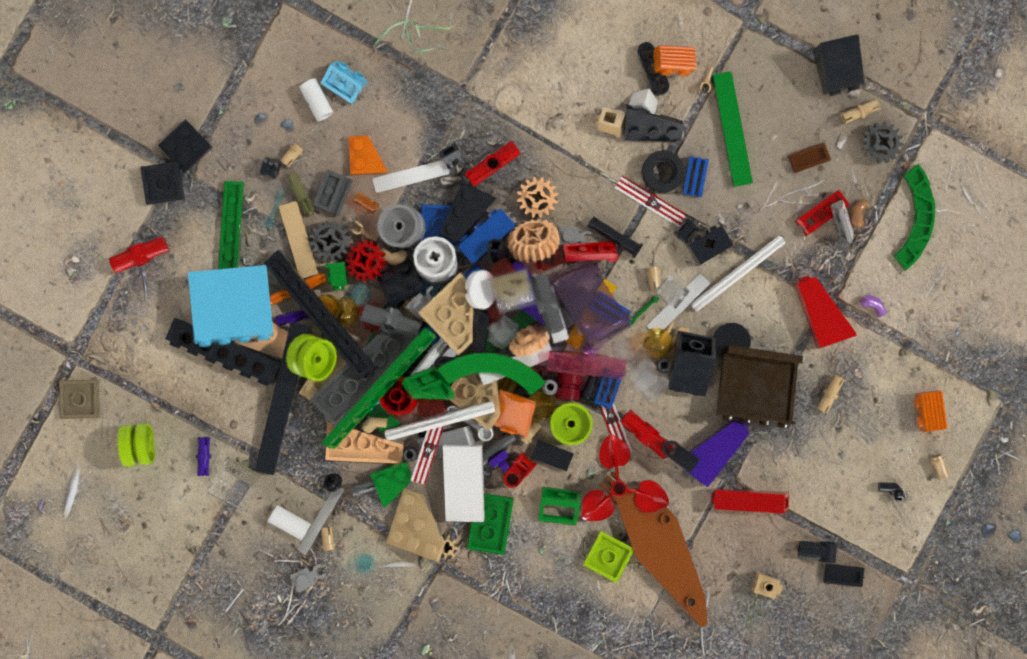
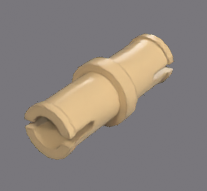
M874 99L863 105L858 104L855 108L840 113V116L842 117V122L846 125L856 119H864L866 115L879 111L881 108L878 100Z
M835 374L833 375L827 390L824 389L823 391L825 394L817 409L828 414L832 403L838 398L837 394L845 379Z

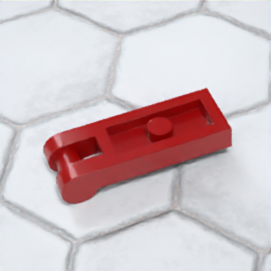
M837 190L795 220V223L798 226L800 225L804 230L803 234L808 236L834 217L831 210L832 204L840 200L844 201L846 208L850 204L840 190ZM809 218L814 222L811 226L806 221Z
M613 242L563 244L565 262L595 260L616 262L618 260L616 245Z

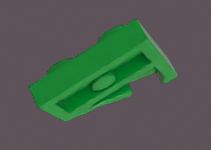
M436 366L407 377L402 381V385L411 398L452 400L455 396V393L439 373Z
M407 460L371 472L370 476L383 508L387 507L411 482L412 472Z

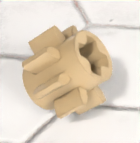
M450 534L444 539V542H449V545L453 548H449V551H445V547L443 548L442 554H444L445 559L449 554L455 557L453 551L459 550V547L455 546L457 538L454 540L450 539Z

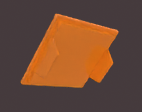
M500 390L501 415L493 426L510 434L527 437L536 402Z

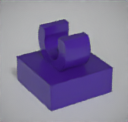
M505 450L489 461L493 468L499 465L503 472L510 468L505 461L509 457Z

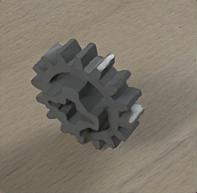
M884 121L880 126L879 122H876L874 127L870 125L867 128L869 132H863V136L866 138L860 140L861 143H865L861 150L867 151L864 156L870 155L871 162L877 159V164L882 163L883 160L885 163H888L890 158L892 160L897 158L895 154L901 153L898 147L904 145V143L899 142L903 136L897 135L899 129L893 130L894 124L887 126V123ZM881 131H886L888 134H883ZM884 140L885 143L882 146H880V141ZM876 151L882 152V153L885 154V155H879V154H877V153H875V152H876Z
M326 220L324 226L318 223L319 229L313 228L315 235L309 236L313 239V242H310L309 245L315 247L312 249V252H318L317 257L319 259L324 256V261L326 262L329 258H331L332 262H335V257L342 259L341 254H347L345 248L351 247L347 243L348 240H351L350 236H346L349 232L348 229L342 230L344 225L339 224L337 226L335 220L332 224ZM328 229L327 233L320 235L322 231ZM337 230L341 233L343 240L338 239L336 236ZM332 236V239L338 243L334 242L331 243L329 246V244L326 241L322 240L330 239V237ZM318 242L323 244L324 252L319 248ZM341 247L337 252L332 253L333 249Z

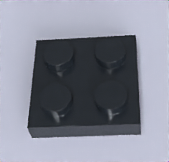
M186 119L158 145L173 162L179 161L180 169L185 174L213 148Z
M179 161L140 166L146 205L185 200Z
M411 259L381 272V276L376 275L389 306L395 305L425 290Z

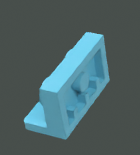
M335 61L330 64L320 84L353 104L368 81L364 79L361 73L350 70L344 62Z

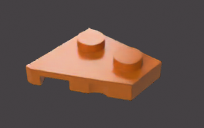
M368 135L349 136L351 175L388 174Z

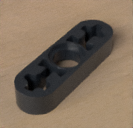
M643 42L637 49L638 58L653 93L663 96L669 90L668 79L663 75L659 77L660 83L665 84L663 91L656 89L658 82L656 79L652 81L651 78H657L661 73H649L648 66L654 64V60L645 63L644 61H647L648 58L646 54L641 53L643 47L650 49L649 57L652 59L655 48L651 43Z

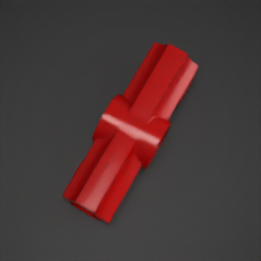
M510 141L495 153L488 155L485 160L470 169L465 175L470 183L476 187L491 175L499 172L501 168L520 156L521 153L513 141ZM492 159L499 163L494 169L489 168L487 165Z
M161 236L147 243H139L129 247L128 251L109 258V263L114 273L117 274L134 266L145 265L151 259L170 251L167 242Z
M630 409L620 422L642 444L649 447L664 460L666 456L662 453V445L667 440L659 435V432L652 425L643 421ZM668 444L666 452L670 454L674 447Z

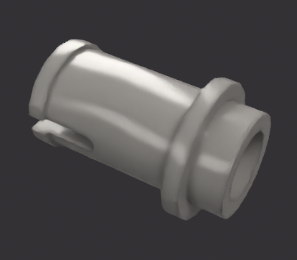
M546 380V384L541 387V391L545 395H552L557 391V384L553 380ZM547 385L552 387L550 391L547 389Z

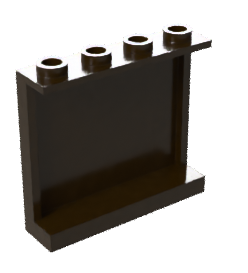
M733 345L724 346L716 415L722 416V420L733 421L734 418L741 419L740 422L752 423V420L759 421V425L771 426V423L778 424L777 427L788 429L790 425H796V422L792 421L798 364H802L803 356Z

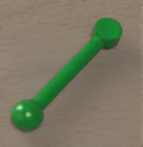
M652 296L651 301L635 316L628 318L627 323L633 325L635 320L653 303L659 301L658 296Z

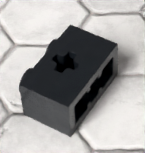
M714 225L706 230L707 234L700 237L697 235L689 240L691 244L687 248L698 266L733 246L723 226L717 228ZM707 241H712L714 243L711 245L712 249L710 247H705Z

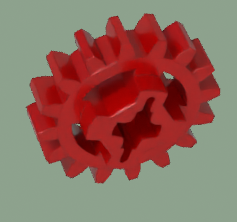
M364 240L363 244L358 241L357 247L351 246L353 251L347 252V255L350 257L345 260V262L349 263L346 269L351 271L350 275L352 277L356 276L355 279L368 282L369 278L374 281L375 275L381 276L379 271L386 269L382 266L383 263H387V260L383 259L386 253L381 251L382 247L380 245L376 246L377 243L374 241ZM367 249H372L374 253H369ZM358 269H360V270L363 269V271H365V273H360V272L358 271Z

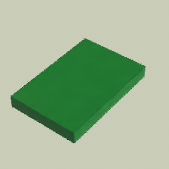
M484 493L485 520L484 522H471L467 549L505 555L514 501L513 497Z

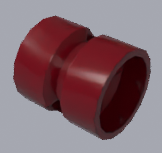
M558 371L557 382L559 386L555 392V398L579 401L580 389H578V386L581 385L582 374Z

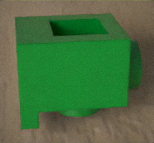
M345 262L325 264V268L330 270L327 273V281L333 287V291L345 290L344 286H349Z

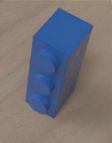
M501 208L498 211L494 209L488 214L487 217L489 219L484 224L482 222L478 223L473 228L474 232L470 236L466 234L458 241L460 243L458 246L459 250L473 265L488 253L487 246L490 240L494 238L502 240L516 227Z

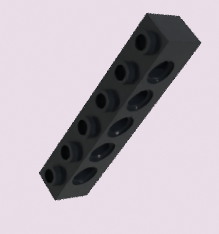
M178 318L173 319L165 338L170 341L169 345L178 349L181 346L188 349L187 353L194 356L201 354L205 356L204 360L214 364L218 361L223 364V368L233 371V369L241 371L240 375L250 379L251 376L258 378L257 382L265 386L275 384L281 364L280 361L233 341L225 345L213 342L209 350L205 351L199 344H195L193 325ZM187 333H191L193 337L190 343H186L184 340ZM224 347L228 350L226 358H222L219 354L220 350ZM240 355H243L246 359L243 366L237 363V358ZM258 362L263 365L261 373L255 371V365Z

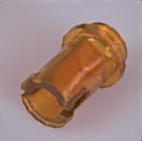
M361 192L354 199V203L366 209L368 214H374L379 207L376 200H371Z

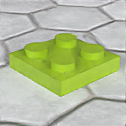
M600 530L583 565L617 583L634 551L628 544Z

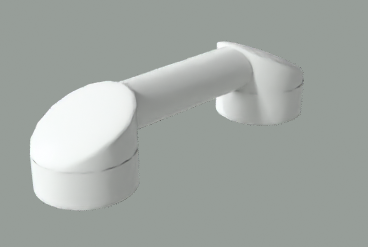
M450 405L445 412L450 413L461 409L456 405ZM473 418L463 420V422L478 430V436L482 441L492 439L494 435L493 427L487 430Z

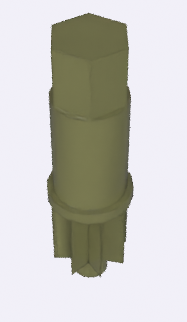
M297 173L288 175L286 178L304 214H308L309 217L313 216L315 208Z

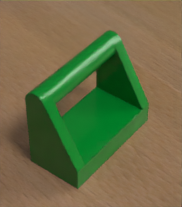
M542 487L538 521L576 526L581 491ZM544 505L574 508L573 518L543 514Z

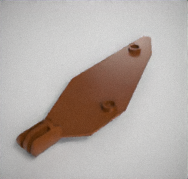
M612 471L610 475L616 480V474ZM609 476L605 478V481L612 487L615 481ZM602 481L600 485L608 494L612 493L610 487ZM626 492L621 497L612 496L616 501L636 559L699 626L705 627L708 623L705 595L677 517L667 507L652 513L642 512L635 504L636 493ZM690 598L693 600L691 605L688 604Z

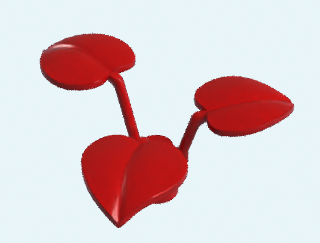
M613 434L608 435L603 441L599 451V459L604 468L610 469L615 466L616 481L611 487L612 493L608 496L600 489H593L585 495L582 502L581 518L585 521L596 522L610 517L614 512L615 505L609 499L614 495L621 497L626 492L637 494L635 504L642 512H656L669 505L667 493L657 482L652 480L642 481L639 485V490L628 489L626 482L620 480L618 466H624L629 462L631 451L624 441Z

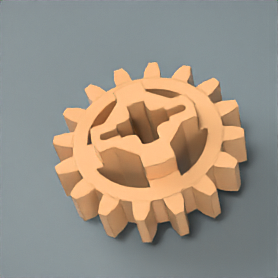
M533 177V182L527 179V185L521 184L520 186L523 191L517 192V195L521 196V198L517 199V203H522L519 209L525 208V215L532 213L533 219L535 215L542 219L543 213L549 216L548 210H555L552 204L558 203L554 199L558 196V193H553L556 187L549 186L550 180L544 183L543 177H541L540 181ZM537 185L536 189L532 192L527 191L530 187ZM543 187L548 190L550 197L545 195ZM539 193L540 197L543 198V200L535 202V198H533L532 196H536V194ZM525 199L531 202L532 208L527 206ZM548 204L546 208L538 210L541 205Z
M529 325L526 329L522 328L521 331L515 332V337H511V341L508 344L512 354H515L516 357L521 355V358H523L525 355L531 356L533 352L538 353V350L544 349L543 345L549 343L550 334L547 333V329L543 325Z

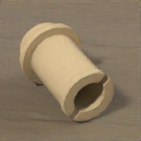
M296 143L290 145L291 148L280 159L287 167H290L295 159L302 155L303 149Z
M658 266L647 268L646 274H648L649 291L655 290V286L656 290L662 289L659 276L661 270H659Z
M532 420L528 436L520 435L519 439L527 445L529 442L532 443V438L542 426Z
M942 454L931 457L932 461L930 463L934 465L938 480L950 477L945 464L946 458Z
M332 527L321 528V548H323V551L335 550L334 546L336 544H334Z

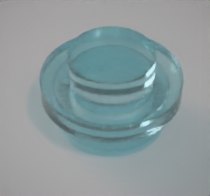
M359 285L353 289L352 298L358 304H366L371 299V291L368 287Z
M362 554L356 560V568L361 573H370L375 567V560L369 554Z

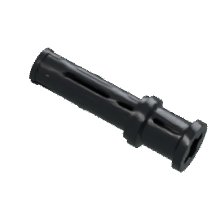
M593 216L587 226L618 245L619 250H625L634 259L644 245L632 240L628 234L623 235L595 216Z

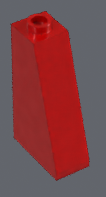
M807 275L798 278L799 282L795 283L794 286L817 349L857 336L855 330L816 277L810 278Z
M716 489L715 493H712L711 504H714V509L785 514L789 511V492Z

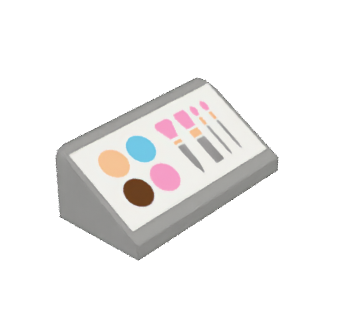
M840 200L831 205V210L840 238L848 243H852L854 232L844 201Z

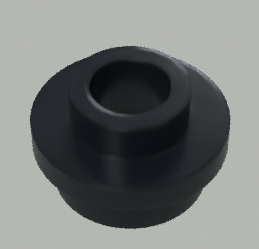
M336 473L327 475L324 480V486L329 492L337 491L342 485V477Z

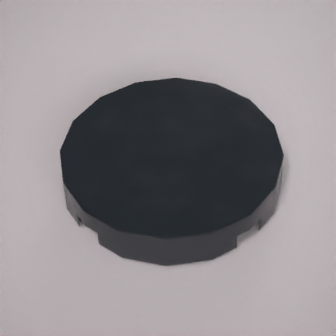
M737 323L723 324L719 326L713 335L716 338V354L721 358L724 346L733 345L750 348L751 337L747 329Z

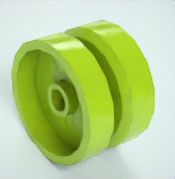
M302 334L296 337L287 350L286 361L292 373L312 381H322L332 373L336 364L337 354L331 342L310 334Z
M573 402L563 403L551 414V432L561 443L577 445L585 441L591 434L593 427L592 416L582 405ZM570 420L575 422V426L572 428L568 426V421Z
M150 423L137 424L136 428L132 424L119 427L118 452L124 467L136 466L138 461L142 466L154 464L156 446L154 432Z

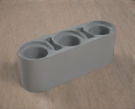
M471 426L442 432L435 455L443 453L444 445L475 444ZM424 438L417 439L419 451L421 450Z

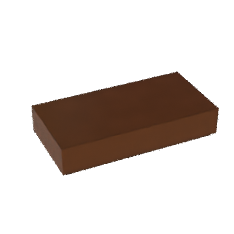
M825 142L788 155L794 174L831 160Z

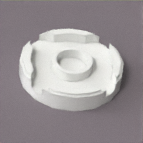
M474 271L467 278L465 284L467 294L465 295L469 305L473 308L485 309L494 302L496 294L491 283V279L494 278L488 271Z

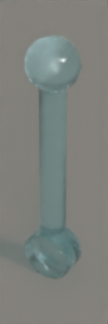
M279 190L278 192L279 196L272 214L265 223L267 227H272L274 224V216L282 197L286 194L284 190Z

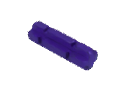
M298 310L287 313L285 316H276L275 321L277 326H283L285 323L290 324L291 322L302 321L304 318L309 319L304 311Z

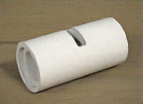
M315 78L299 86L317 121H322L334 113Z
M279 505L276 506L268 520L269 523L301 541L311 526V523Z

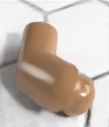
M861 199L850 211L851 223L857 228L864 225L862 212L869 206L865 199Z

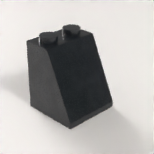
M858 34L822 42L813 50L823 95L830 94V96H836L841 94V91L847 89L848 92L859 90L860 86L865 83Z
M678 331L668 377V390L706 397L716 361L715 337Z

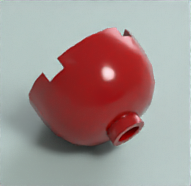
M400 377L379 400L381 406L389 414L397 416L407 415L414 410L418 403V399L411 398L402 385V381L405 379L403 377Z

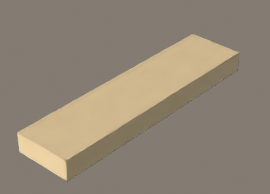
M294 201L279 206L298 273L303 279L319 274L298 202Z

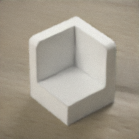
M648 88L633 93L629 105L635 109H645L649 113L655 114L658 101Z

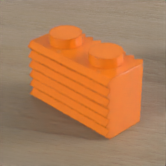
M668 45L657 46L653 50L655 73L659 72L663 76L672 75V73L679 74L681 77L689 76L697 68L696 48Z
M943 391L916 393L913 403L915 409H918L919 417H916L917 427L922 432L948 429Z

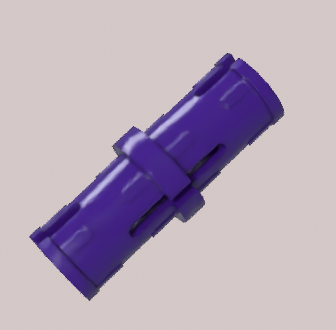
M198 437V454H196L198 459L197 476L210 475L211 437Z

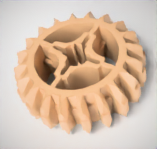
M532 219L529 222L525 221L523 224L518 223V227L512 229L508 237V247L511 255L515 259H519L520 262L526 260L527 263L530 261L535 263L537 260L543 261L545 257L550 258V254H555V250L559 249L560 237L553 223H548L547 220L541 221V219L534 221Z

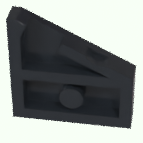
M473 308V340L468 348L475 353H487L485 349L486 339H488L487 327L490 315L477 308Z

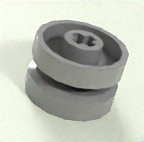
M392 205L386 208L378 220V232L381 239L386 244L402 249L416 246L423 239L426 231L423 216L417 210L404 205Z

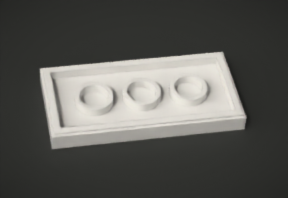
M444 445L443 465L446 521L484 522L482 445Z

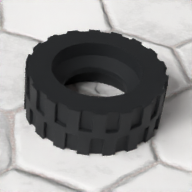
M670 150L655 151L653 154H650L645 160L641 171L642 179L646 183L645 185L657 193H668L676 189L682 182L685 174L682 159ZM665 162L671 166L672 176L670 179L660 181L654 176V167L658 163Z

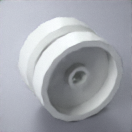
M440 237L426 238L415 248L413 257L416 271L426 283L432 285L444 284L450 281L456 274L458 265L455 249L446 239Z

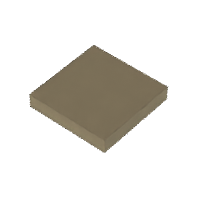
M99 380L59 381L60 419L100 418Z

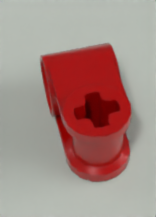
M524 452L515 459L503 476V481L509 488L517 487L537 465L536 462L533 463L524 456ZM511 473L517 476L515 484L507 483L506 478Z

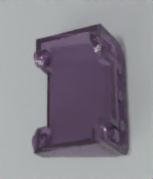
M588 262L554 279L550 284L586 339L588 346L594 351L629 329L632 318L627 311L623 312L599 275L601 270L598 265Z

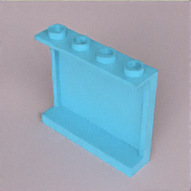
M266 265L188 272L195 344L204 347L210 346L213 342L225 345L230 344L233 340L245 343L250 342V339L253 338L265 341L273 337Z

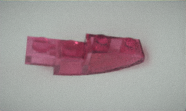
M549 351L547 370L624 380L627 359L586 352Z

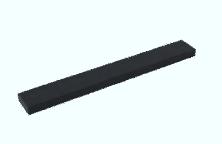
M277 250L264 262L360 379H363L376 367L281 251Z
M295 322L290 323L255 471L270 475L275 474L299 376L292 373L287 366V350L296 337L302 334H309L311 326Z

